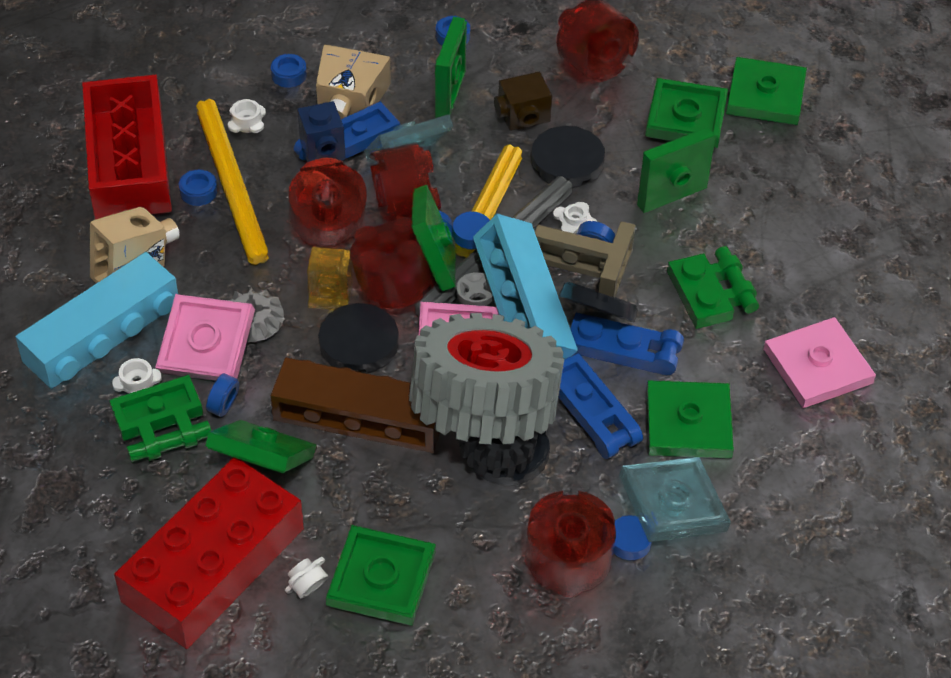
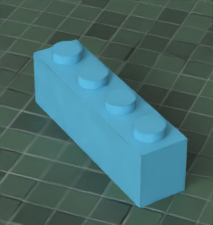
M496 214L473 236L499 315H503L504 321L511 323L515 318L525 321V328L527 329L533 326L542 329L543 337L552 336L557 341L556 347L562 348L565 360L576 353L578 349L532 223Z
M144 252L16 335L22 362L50 389H53L63 381L74 377L78 371L96 359L104 357L111 349L127 338L137 335L145 326L160 316L171 312L175 294H178L176 278L152 256Z

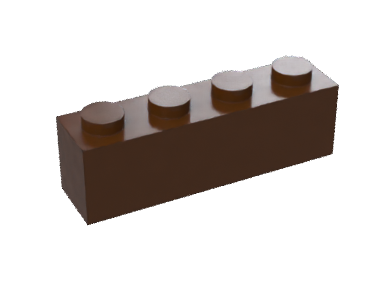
M285 357L270 395L273 421L428 453H434L440 432L436 431V422L426 425L420 420L421 413L415 414L411 408L412 401H409L411 382L396 380L389 376H376L356 372L350 368H336L317 364L310 360H297Z

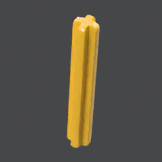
M511 144L503 147L471 212L482 213L489 220L494 217L522 160V150L520 147H514ZM455 243L458 256L467 258L476 250L465 249Z

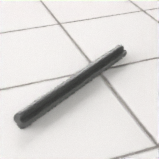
M563 176L556 177L511 218L532 223L534 228L572 194V183ZM477 249L455 268L454 288L442 291V289H439L438 284H436L415 303V314L420 317L421 302L450 304L457 298V283L461 277L473 272H485Z

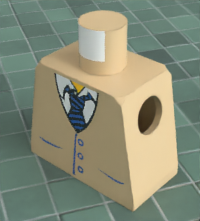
M324 44L316 82L317 104L334 101L339 116L343 119L378 103L391 84L390 57Z
M141 207L91 221L90 278L97 284L144 252H147L164 267L165 245L179 239L180 236L176 223L171 218L159 222L145 208Z

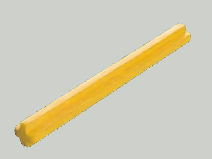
M210 98L206 101L200 100L196 105L197 114L248 262L252 265L265 263L269 259L268 249L216 102Z

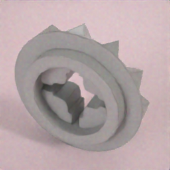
M250 287L249 291L245 294L235 291L233 298L226 300L249 303L256 309L247 342L265 340L273 336L283 324L284 310L279 297H271L267 289L256 293Z

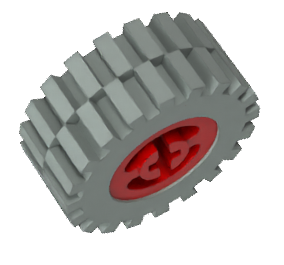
M470 313V318L464 319L460 314L450 315L449 322L439 318L432 322V327L425 325L415 340L409 401H412L411 408L415 414L421 413L420 420L426 425L436 422V431L444 435L449 431L457 432L456 439L468 441L469 436L480 438L479 444H491L492 438H500L502 444L514 443L515 436H519L523 441L532 439L534 431L540 434L544 433L548 429V423L553 424L555 420L564 364L563 350L561 347H556L557 341L552 336L543 337L542 329L536 326L527 329L525 328V321L516 318L512 323L504 321L503 315L493 314L492 319L483 318L482 313Z

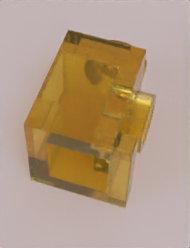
M312 247L307 269L309 288L308 308L336 310L341 306L349 305L353 283L351 250Z

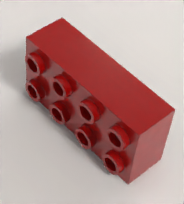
M157 74L82 82L88 183L95 220L138 207L145 208L150 214L172 212L162 105Z
M233 457L114 573L121 603L187 650L304 530L301 500L242 460Z

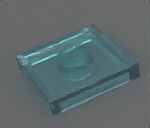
M448 114L415 124L414 121L404 123L393 128L394 131L379 135L364 150L368 162H377L436 144L453 128L450 115Z
M699 457L622 466L619 477L649 542L727 532L731 521Z

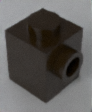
M541 72L499 80L498 96L494 97L495 111L499 118H504L509 131L551 122L552 94Z

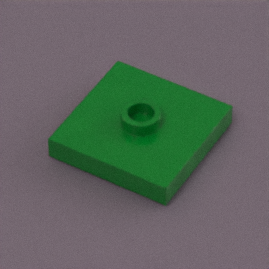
M453 16L440 54L436 60L435 118L448 120L450 118L466 73V18Z
M736 57L726 114L798 125L807 67Z
M657 78L645 137L673 141L709 127L716 135L714 148H718L728 89Z
M709 127L643 152L637 206L643 213L707 188L716 137Z
M428 185L415 188L412 207L413 232L439 289L445 291L454 288L456 248L453 244L450 229L447 223L443 221Z
M648 380V455L732 459L734 445L730 383Z
M238 420L210 431L205 446L208 449L284 473L313 459L317 444L277 432L268 427Z
M351 525L326 596V606L413 626L436 554V544Z

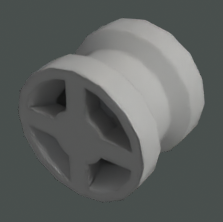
M473 272L459 279L457 283L456 295L458 298L456 304L495 307V300L486 274Z

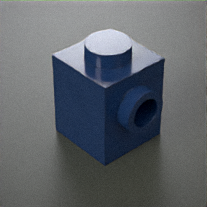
M334 101L298 108L300 142L309 166L346 159L344 126Z

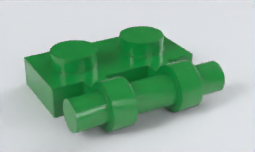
M722 246L715 251L718 263L710 264L704 253L668 262L667 273L695 329L733 320V307L742 305L744 311L748 314L757 311L759 308V303L755 298L757 295L756 289L752 282L746 280L743 276V265L736 255H732L726 246ZM728 279L732 288L723 290L719 281Z
M189 375L109 400L123 441L137 436L141 438L142 442L126 446L131 462L148 458L151 461L162 457V452L184 446L185 449L197 446V441L207 438L208 433L212 431L208 420L194 425L190 421V419L202 416L203 408ZM176 424L178 428L176 431L157 437L154 434V431Z

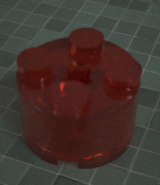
M585 0L573 9L568 8L564 10L559 17L558 24L560 28L556 40L558 54L583 75L594 81L603 82L617 76L626 67L622 63L628 54L633 57L639 43L637 26L605 0Z
M414 142L370 152V158L377 161L376 165L370 166L378 207L386 206L389 216L382 217L387 227L412 222L413 192L415 188L428 185L438 210H441L438 190L436 187L431 188L428 173L434 172L429 150H423L422 147H419Z
M336 158L315 159L300 168V171L292 179L289 186L288 213L292 227L305 243L324 247L337 246L349 241L359 233L364 221L367 201V189L362 176L355 169H351L343 161ZM329 200L330 205H325L322 201Z
M403 217L395 222L384 223L375 227L364 226L355 232V241L350 249V258L361 296L366 302L370 304V300L379 302L380 308L398 309L415 304L424 298L423 291L430 284L433 289L436 280L413 232L412 218Z
M563 491L554 492L538 501L530 512L525 554L526 565L535 579L547 588L558 591L560 595L568 598L576 597L581 592L599 585L608 575L613 561L616 528L612 511L598 497L578 491V495H563Z

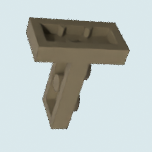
M621 221L613 243L537 225L535 234L548 266L600 278L599 293L611 297L617 296L633 251L635 224Z

